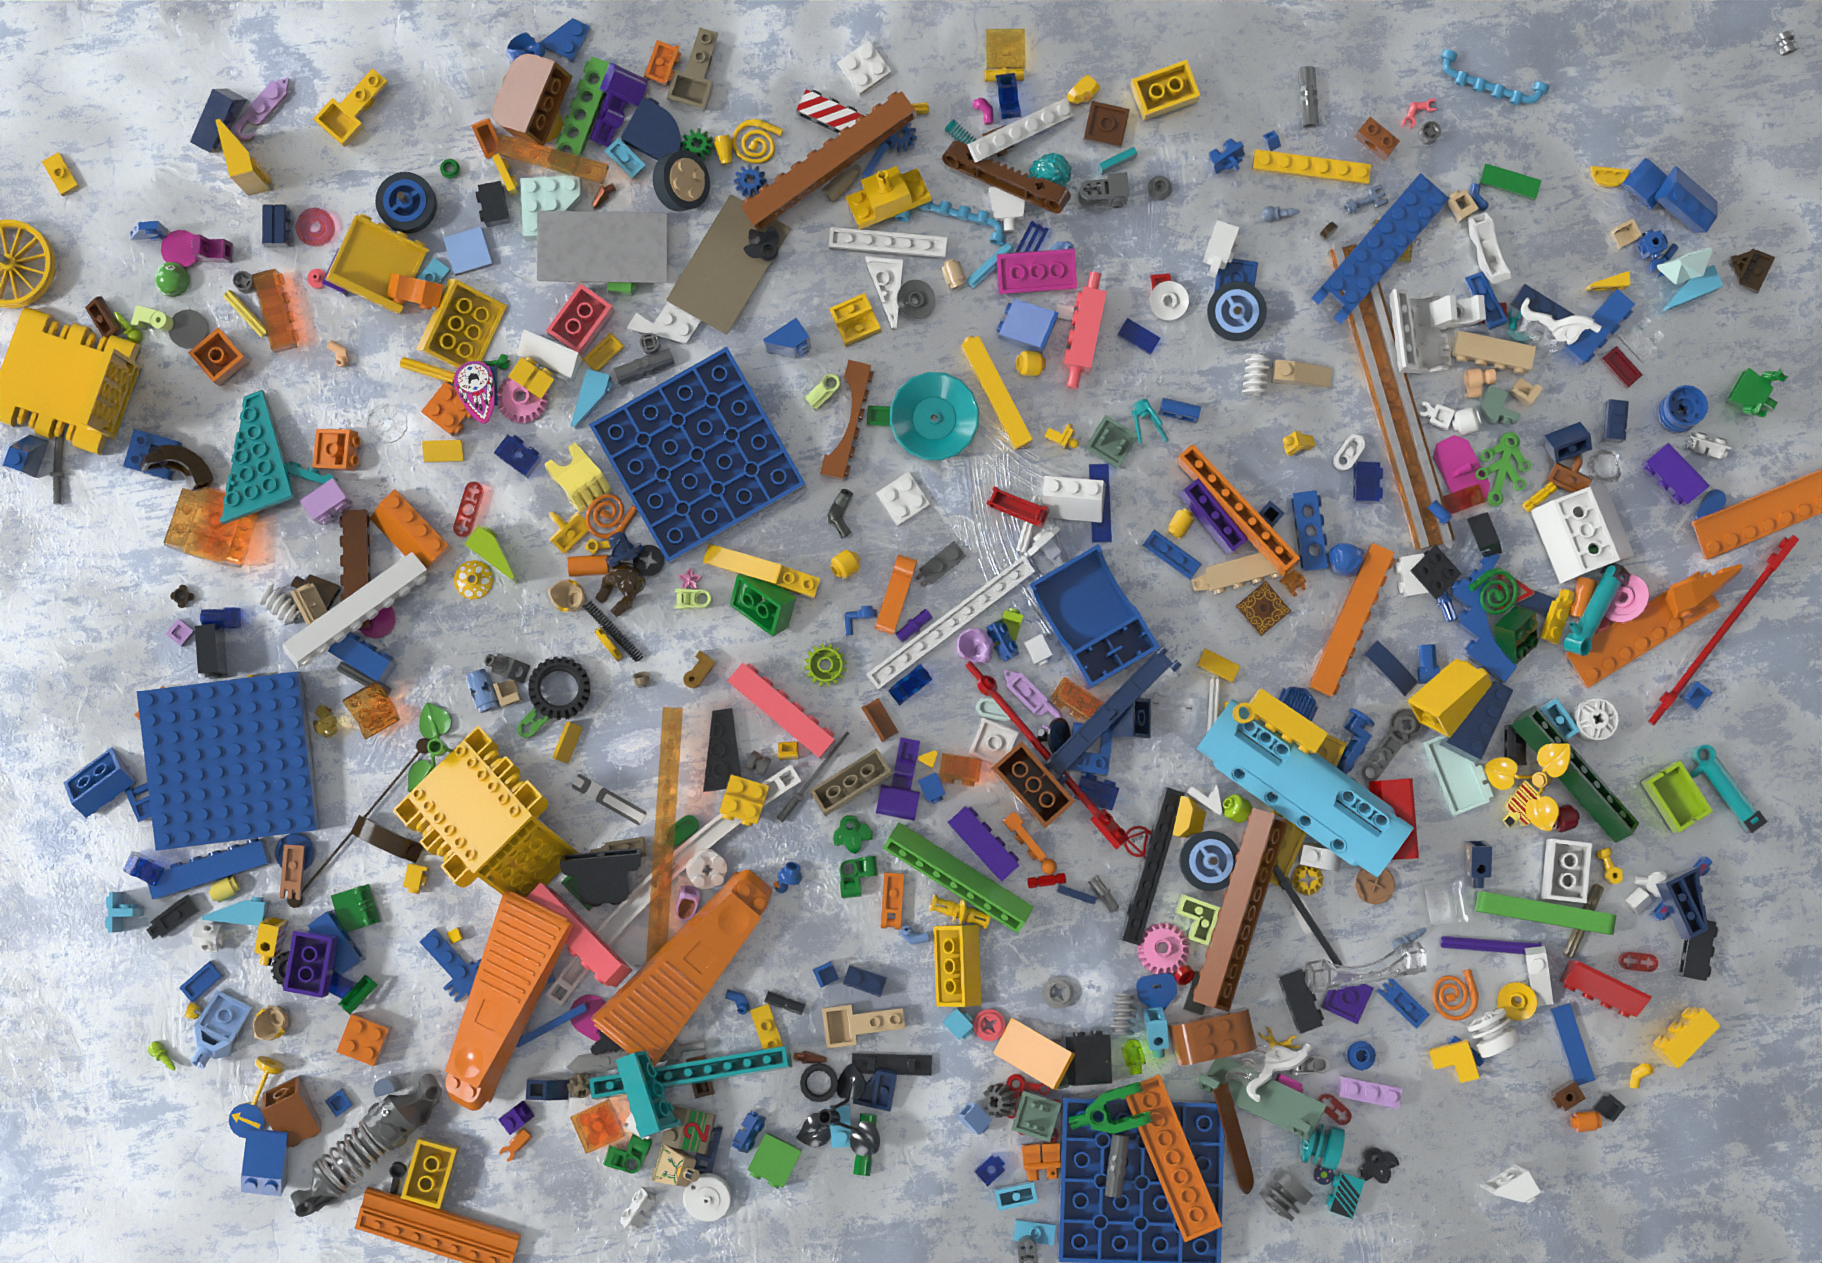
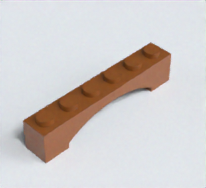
M848 359L844 382L848 383L852 398L850 420L838 446L829 455H824L820 472L822 477L844 482V477L849 476L851 466L848 465L849 458H853L856 447L852 445L854 439H858L860 428L857 425L859 420H863L865 409H862L863 401L867 402L870 391L867 390L868 382L872 383L874 371H871V365Z

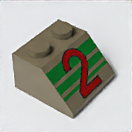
M672 1104L675 1109L672 1113L675 1119L680 1120L682 1125L664 1131L661 1144L707 1154L716 1114L682 1104Z

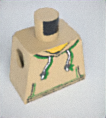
M662 1144L651 1181L688 1187L690 1181L696 1182L700 1175L699 1171L694 1169L696 1159L682 1149Z

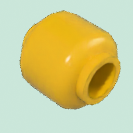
M1024 350L1016 358V369L1023 376H1039L1042 370L1046 368V359L1043 358L1040 352Z
M843 550L832 558L830 568L837 578L847 579L859 570L860 558L856 552Z

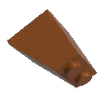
M300 1076L294 1077L263 1093L261 1111L273 1131L288 1132V1148L299 1145L301 1141L307 1138H314L321 1132V1120Z

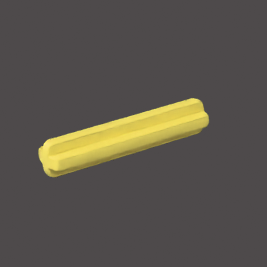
M228 290L223 295L226 301L260 337L263 338L269 333L264 324L232 290Z

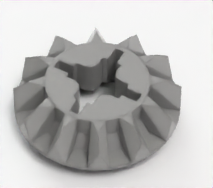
M1064 977L1050 978L1044 984L1042 990L1043 999L1052 1008H1065L1074 998L1073 985ZM1053 985H1055L1058 989L1066 988L1061 993L1063 1000H1061V998H1059L1058 996L1050 997L1055 992Z

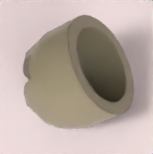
M638 672L633 675V681L637 687L641 688V685L647 687L649 684L648 672Z

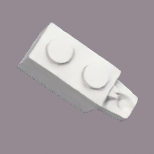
M1217 220L1203 259L1204 263L1211 265L1208 276L1216 278L1219 268L1224 270L1227 263L1231 264L1235 252H1232L1233 246L1237 247L1241 237L1237 235L1239 227Z

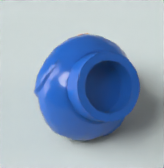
M787 862L785 867L778 871L777 877L779 880L773 883L778 893H785L788 890V885H798L802 881L803 876L800 872L801 867L799 864Z

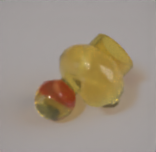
M320 705L316 709V715L321 719L313 721V728L317 734H323L325 739L339 731L336 726L337 718L334 715H329L332 711L331 708Z

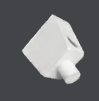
M989 187L988 195L994 219L1004 222V232L1016 231L1015 221L1023 220L1025 200L996 187Z

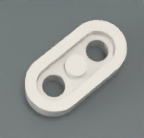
M1353 434L1349 436L1334 456L1333 463L1338 470L1346 471L1350 469L1364 450L1365 441L1360 435ZM1351 442L1357 443V448H1352ZM1340 458H1345L1346 464H1341Z

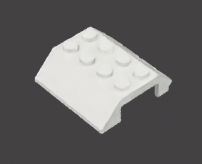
M1393 289L1390 293V308L1392 311V325L1394 328L1399 373L1427 374L1450 370L1449 367H1452L1451 353H1443V350L1450 349L1448 333L1441 334L1440 332L1448 329L1431 327L1429 303L1443 298L1440 297L1439 292L1409 295L1408 290Z

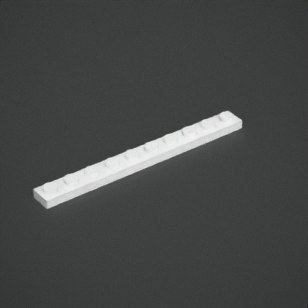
M1023 555L866 674L876 689L879 690L1035 572L1034 568Z

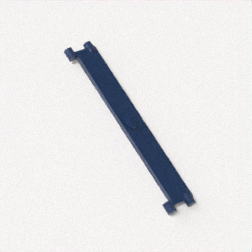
M1163 645L1044 764L1045 768L1048 771L1052 768L1060 776L1057 781L1061 785L1069 779L1064 772L1169 667L1176 672L1182 666L1178 660L1172 662L1165 655L1168 650Z

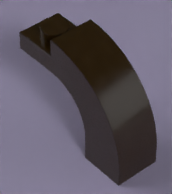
M160 445L156 453L152 452L145 455L140 463L142 472L163 467L177 470L186 479L190 492L209 488L214 481L205 461L195 452L182 446Z
M361 815L358 816L350 832L379 849L415 864L423 849L421 843L393 832Z

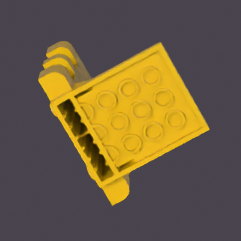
M24 307L0 369V423L15 427L16 423L22 425L29 411L32 412L29 428H34L35 434L53 440L54 436H61L65 424H68L66 440H72V446L101 456L107 438L115 440L141 369V365L135 362L141 345L111 335L109 339L103 336L99 341L97 349H93L96 334L91 333V328L77 323H73L71 327L66 324L62 328L60 336L57 337L59 321L54 320V316Z
M478 725L393 811L410 830L423 832V838L419 842L429 853L439 857L444 856V863L440 867L459 887L465 888L479 877L502 895L507 890L526 898L540 882L548 885L561 872V855L578 854L579 852L538 818L547 809L548 800L529 780L519 782L521 779L519 768L507 756L499 758L498 745Z

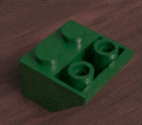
M1514 606L1494 625L1496 644L1514 664H1518L1538 645L1536 612Z

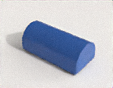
M1162 398L1158 414L1196 424L1200 416L1201 406Z

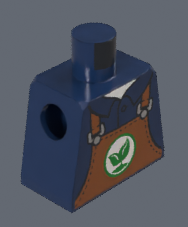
M1464 841L1465 872L1472 878L1473 888H1484V878L1491 877L1492 846L1485 841Z

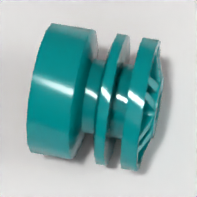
M1319 1123L1309 1141L1304 1138L1301 1139L1300 1161L1307 1163L1310 1158V1164L1315 1165L1318 1158L1321 1157V1167L1336 1170L1342 1156L1345 1130L1330 1126L1325 1134L1324 1124Z

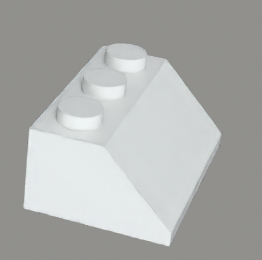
M525 329L523 330L517 352L519 358H526L528 356L537 362L536 365L539 366V369L542 370L545 367L549 371L556 373V377L567 382L568 379L574 381L583 361L580 354Z
M1044 476L1043 506L1048 507L1050 510L1047 518L1102 523L1106 483L1103 480Z
M1517 1165L1511 1166L1481 1184L1482 1188L1494 1195L1523 1203L1534 1201L1537 1199V1195L1541 1193L1529 1171Z

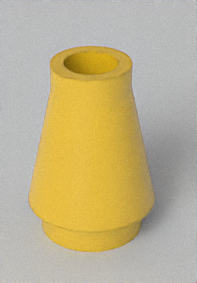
M730 135L714 137L715 142L713 144L720 163H732V139H730Z

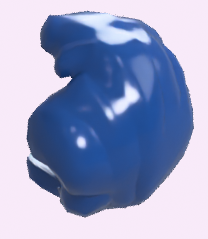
M524 32L509 42L506 54L510 61L513 62L523 54L543 57L545 55V48L542 43L535 42V38L531 37L529 33Z
M1337 543L1330 549V565L1335 573L1346 577H1352L1359 573L1360 566L1365 558L1363 549L1348 543Z

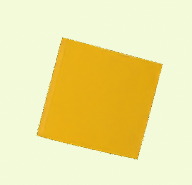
M865 293L829 308L846 347L881 332V327Z

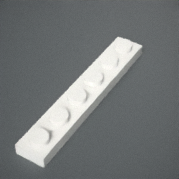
M1065 97L967 144L974 162H978L1075 114L1068 98Z
M830 227L828 247L945 258L947 237Z

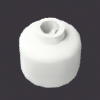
M1473 407L1456 411L1455 419H1452L1454 430H1459L1461 435L1476 432L1479 430L1480 425H1482L1480 414Z

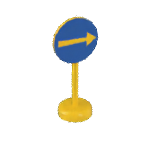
M266 1056L257 1057L256 1066L264 1071L252 1103L239 1104L233 1108L229 1115L231 1130L241 1138H246L248 1128H264L265 1118L261 1109L256 1104L268 1074H280L284 1068L281 1062Z

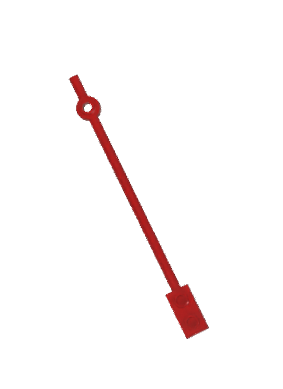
M1792 535L1789 538L1784 537L1778 545L1780 547L1779 551L1776 554L1773 552L1766 560L1768 565L1674 688L1669 693L1665 691L1659 698L1661 703L1648 720L1649 724L1654 726L1664 712L1673 704L1681 690L1770 575L1796 545L1799 538Z
M969 661L965 667L977 679L979 691L986 696H991L1047 761L1052 756L1051 753L996 691V680L991 676L983 675ZM1065 771L1064 774L1069 778L1065 783L1091 812L1093 817L1090 820L1117 850L1130 839L1125 830L1116 823L1112 815L1105 809L1099 811Z

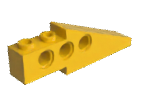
M708 544L703 559L705 564L735 574L740 573L812 599H815L821 579L713 544Z

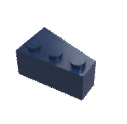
M228 88L212 89L190 143L209 153L220 151L222 144L216 119H220L231 130L248 99Z

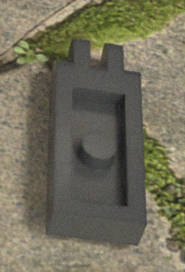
M953 541L919 569L921 573L915 578L919 580L925 576L926 579L920 584L925 586L930 582L932 585L962 561L966 554Z

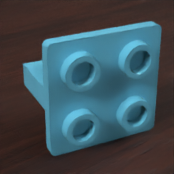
M109 892V896L106 897L108 916L105 919V927L108 929V933L123 932V917L143 916V908H137V904H124V892Z

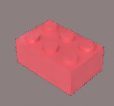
M580 283L546 329V332L566 348L578 352L582 356L615 310L611 304Z

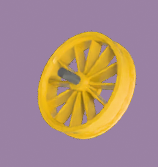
M3 219L0 220V233L5 254L0 252V277L3 275L0 283V307L10 309L21 308L36 302L48 291L56 273V258L49 241L35 228L22 221ZM5 229H18L10 252ZM24 231L33 234L35 237L17 253ZM40 242L44 250L43 254L22 258ZM45 259L46 263L44 272L23 266V263ZM22 269L43 275L35 288L20 273ZM15 275H19L32 291L20 297ZM10 276L15 299L5 300L2 297Z

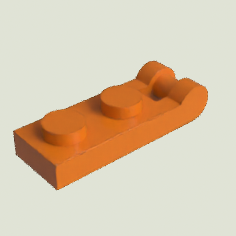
M884 873L881 914L882 929H887V927H895L897 930L901 929L904 874ZM896 913L895 919H887V914Z

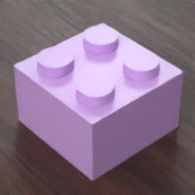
M332 478L301 499L300 503L313 521L320 525H326L334 520L333 516L339 512L342 514V510H349L353 501L342 485Z

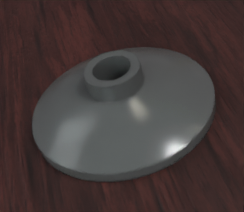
M907 281L898 290V307L904 315L910 318H923L930 314L935 306L934 291L924 281ZM913 297H915L918 300L917 304H914L911 299Z

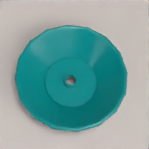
M926 372L910 378L897 390L890 405V425L895 439L908 453L923 460L942 461L958 455L972 442L979 427V407L973 392L962 380L944 372ZM933 415L938 417V420L935 422L930 419Z

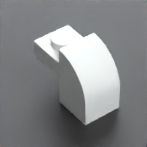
M1303 845L1300 865L1339 873L1342 858L1329 849Z

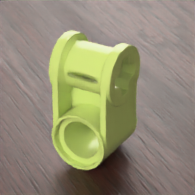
M675 589L677 599L674 609H708L713 603V597L706 590ZM705 594L708 596V601L703 605L699 604L698 598Z

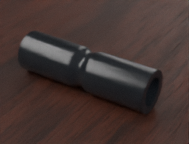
M771 991L767 992L764 1001L801 1016L806 1005Z

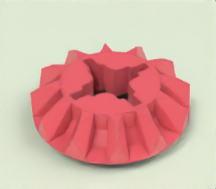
M985 1009L980 1011L974 1018L973 1028L980 1039L994 1041L1003 1034L1005 1020L998 1011ZM983 1018H986V1020L988 1019V1021H994L996 1019V1021L993 1024L995 1032H993L989 1028L984 1029L982 1031V1029L986 1025L985 1020Z

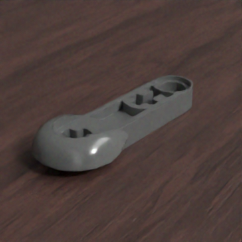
M1403 708L1397 710L1392 715L1386 737L1361 770V775L1365 780H1377L1400 748L1420 735L1423 724L1419 723L1412 709ZM1403 720L1404 722L1410 721L1409 726L1411 728L1409 730L1408 728L1405 730L1402 728L1403 724L1401 722ZM1379 752H1386L1387 754L1385 755V757L1387 758V760H1382L1378 764L1382 766L1381 769L1376 764L1371 763L1372 760H1374V762H1377L1379 760ZM1368 767L1375 768V777L1369 778L1366 776L1365 771Z

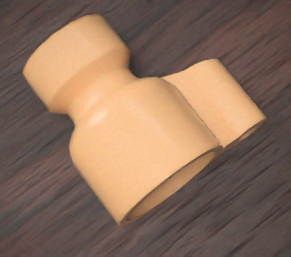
M1479 368L1465 370L1464 378L1467 398L1480 397L1484 383L1487 385L1496 384L1495 369H1486L1485 372Z

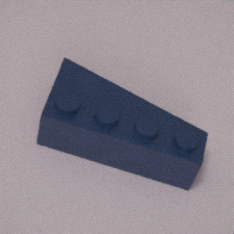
M1498 681L1492 682L1491 687L1450 738L1446 736L1439 745L1474 763L1482 760L1513 689Z

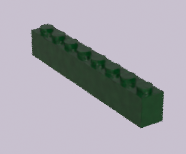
M1536 705L1519 714L1512 724L1515 731L1520 734L1537 755L1540 748L1546 744H1569ZM1570 745L1571 757L1568 768L1563 775L1557 778L1615 843L1633 835L1639 822Z

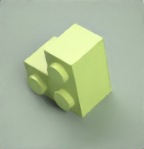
M1181 894L1175 913L1193 919L1187 939L1206 946L1209 945L1212 931L1218 919L1217 915L1221 908Z

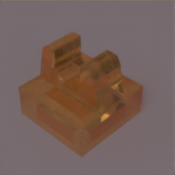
M1295 569L1279 580L1282 587L1293 596H1297L1295 592L1297 588L1306 589L1305 582L1307 581Z

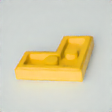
M1468 1039L1429 1049L1435 1070L1455 1065L1460 1083L1480 1079Z

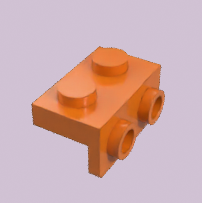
M657 40L643 78L664 86L667 81L671 82L675 73L672 70L673 64H678L681 52H678L680 46L676 45L674 47Z

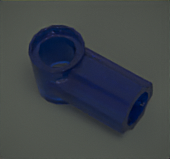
M225 607L223 609L201 610V625L216 624L229 629L241 628V608Z

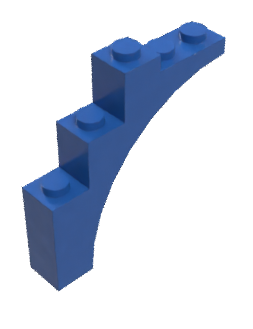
M1497 553L1488 557H1482L1480 560L1482 565L1478 570L1474 569L1468 576L1470 581L1466 578H1462L1460 581L1456 580L1450 587L1452 591L1449 596L1468 609L1467 611L1464 609L1457 617L1459 622L1456 624L1475 639L1474 641L1471 639L1464 649L1467 651L1464 653V656L1480 668L1486 670L1489 675L1500 683H1505L1517 666L1505 656L1496 644L1489 628L1486 611L1483 610L1480 604L1481 590L1488 581L1484 582L1474 592L1468 588V585L1482 576L1485 571L1494 568L1500 558V555Z

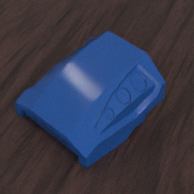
M1645 158L1621 185L1625 186V190L1635 195L1641 205L1647 207L1650 211L1657 204L1654 196L1668 176L1653 162Z

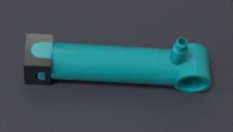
M1612 563L1602 568L1600 573L1603 577L1578 624L1575 622L1569 624L1573 632L1569 633L1564 640V649L1566 651L1581 656H1586L1591 651L1592 638L1620 585L1625 586L1631 575L1623 565Z
M1699 745L1692 749L1691 759L1699 766L1689 773L1691 778H1696L1703 772L1738 818V824L1746 834L1755 832L1768 822L1760 810L1757 811L1718 759L1712 746ZM1701 750H1705L1707 753L1705 760H1702L1700 757Z

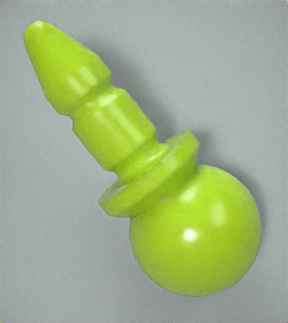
M114 312L116 320L125 329L123 333L127 335V339L140 343L143 339L142 332L139 329H135L134 325L130 326L123 315Z
M159 1041L151 1042L148 1046L149 1055L155 1057L156 1061L161 1060L167 1068L174 1071L176 1069L174 1062L167 1056L168 1051L164 1049L163 1044Z

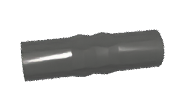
M1305 66L1299 68L1302 127L1313 128L1319 125L1315 67Z
M668 348L616 367L614 371L620 384L637 377H643L646 374L653 373L675 363Z
M1112 1134L1105 1188L1106 1196L1122 1198L1129 1136Z

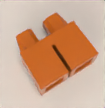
M1059 1141L1041 1143L1042 1161L1039 1143L1021 1144L1023 1166L1029 1181L1039 1180L1038 1169H1046L1047 1179H1058L1059 1168H1061Z

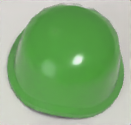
M174 262L162 264L155 276L158 290L163 295L169 297L183 294L190 282L187 271L181 265Z

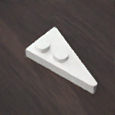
M865 257L891 328L897 329L899 310L897 293L901 287L903 260Z

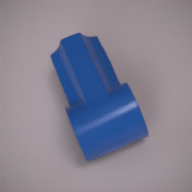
M1435 644L1417 646L1419 659L1417 677L1419 684H1427L1440 672L1439 665H1437Z

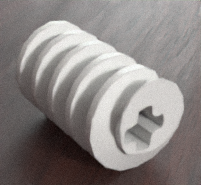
M1246 354L1249 359L1245 360V364L1248 366L1244 368V371L1248 374L1243 377L1247 382L1243 383V387L1246 389L1242 391V394L1261 396V393L1267 392L1262 386L1268 384L1263 378L1269 377V374L1264 373V370L1270 369V367L1264 365V363L1269 362L1270 359L1260 354Z
M272 584L262 593L259 603L265 605V609L271 610L272 615H277L278 620H283L284 625L295 623L302 615L300 610H297L296 603L291 605L293 599L285 600L287 593L284 592L279 595L281 588L278 587L273 590L274 584Z

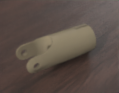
M855 164L850 169L840 172L821 189L823 194L831 202H834L852 186L855 177L861 172V166Z

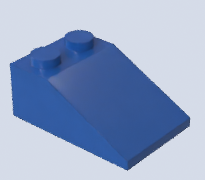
M248 1128L241 1172V1192L281 1197L287 1185L288 1132Z

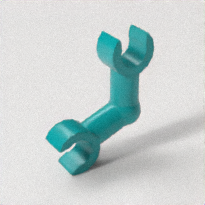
M1512 309L1509 310L1507 314L1510 320L1508 334L1519 340L1521 344L1528 345L1524 339L1533 340L1534 337L1531 334L1524 335L1517 330L1518 319L1522 316L1521 310L1518 312L1517 317L1512 316Z

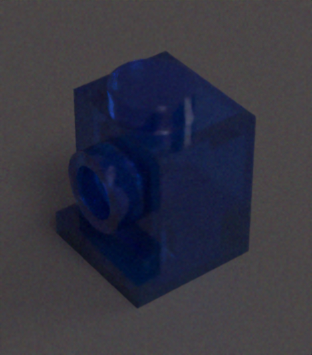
M991 1153L974 1169V1172L988 1187L1005 1171L1003 1167L1005 1162L999 1155L994 1157ZM989 1166L995 1167V1171L993 1173L988 1172L987 1169Z

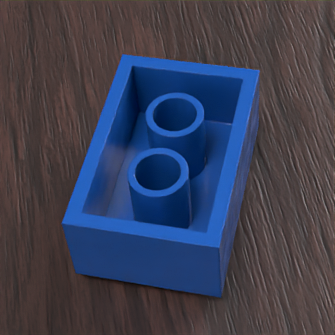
M351 631L346 634V637L341 642H335L330 646L329 653L382 684L386 683L397 665L393 662L394 657L381 650L378 653L376 646L365 640L360 642L359 639L361 637Z

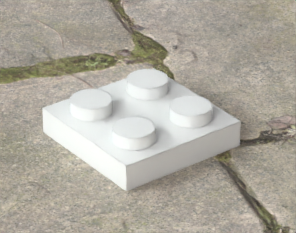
M867 41L837 62V65L859 96L891 74V70L870 41Z
M909 472L876 492V495L897 526L930 506L927 498Z

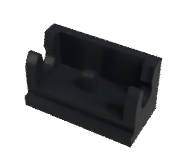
M1488 512L1468 518L1467 522L1479 551H1484L1482 556L1488 557L1497 553L1501 554V543Z
M1505 725L1504 757L1514 760L1518 766H1527L1526 741L1515 731L1512 725Z

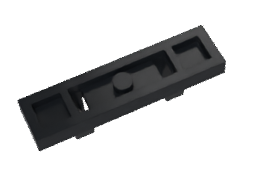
M852 1053V1064L862 1074H874L878 1068L896 1071L898 1075H932V1055Z

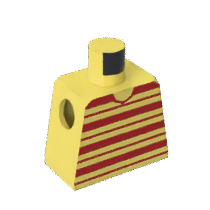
M1521 780L1503 805L1509 813L1502 819V822L1508 828H1511L1517 821L1522 826H1527L1531 823L1526 814V804L1531 799H1537L1538 792L1526 780Z

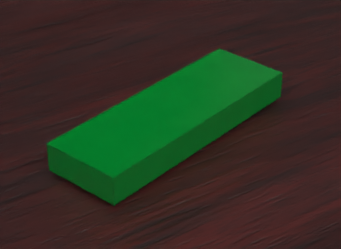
M1485 163L1479 183L1535 200L1542 180Z

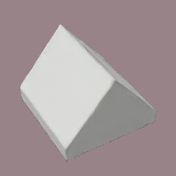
M1640 887L1624 900L1637 915L1642 913L1653 902L1650 895Z

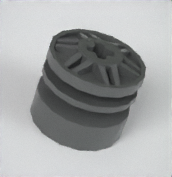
M1280 1167L1272 1177L1278 1186L1275 1188L1270 1184H1266L1265 1186L1272 1193L1268 1195L1261 1190L1259 1194L1265 1203L1278 1215L1292 1222L1295 1218L1288 1211L1292 1208L1299 1214L1300 1211L1295 1203L1298 1201L1306 1205L1314 1195Z

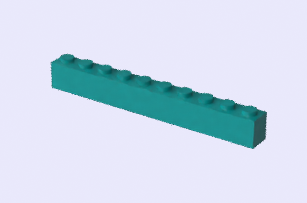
M782 1046L656 1067L657 1075L655 1078L660 1084H663L664 1089L788 1069L793 1068L790 1047ZM620 1074L589 1079L591 1099L601 1100L626 1095Z

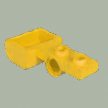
M372 68L340 104L334 98H331L313 120L343 147H346L364 128L363 124L356 118L362 111L368 110L373 105L375 97L388 84V81Z

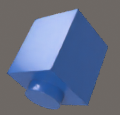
M936 772L918 780L927 803L932 801V804L944 800L942 796L946 793Z

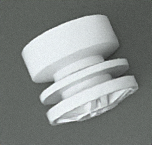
M1600 698L1582 701L1573 708L1570 714L1571 719L1580 730L1575 735L1579 739L1588 742L1610 737L1616 731L1619 723L1618 712L1614 705ZM1594 716H1598L1599 723H1595Z
M1504 1008L1486 1012L1466 1026L1468 1031H1475L1471 1034L1473 1039L1482 1037V1040L1476 1044L1482 1058L1498 1054L1520 1041L1514 1027L1504 1029V1026L1511 1021L1508 1017L1502 1018L1507 1014Z

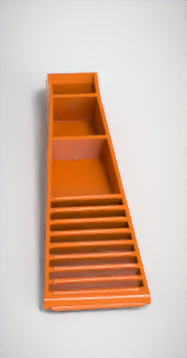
M742 870L739 873L736 871L723 888L592 1016L591 1020L595 1023L594 1026L629 1054L646 1050L655 1067L762 918L761 914L765 911L772 896V888L750 870Z
M506 890L502 895L445 1072L448 1073L446 1089L449 1098L471 1111L481 1109L486 1102L491 1103L501 1076L573 928V923L569 922L567 918L513 891L509 892Z

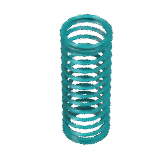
M953 119L946 126V133H949L951 137H954V140L957 139V141H962V143H964L969 138V140L965 143L967 145L974 136L970 137L971 133L968 134L967 131L962 136V138L959 139V137L965 132L966 129H964L956 138L957 134L963 129V127H961L953 136L954 132L961 126V124H959L956 127L958 122H956V120Z

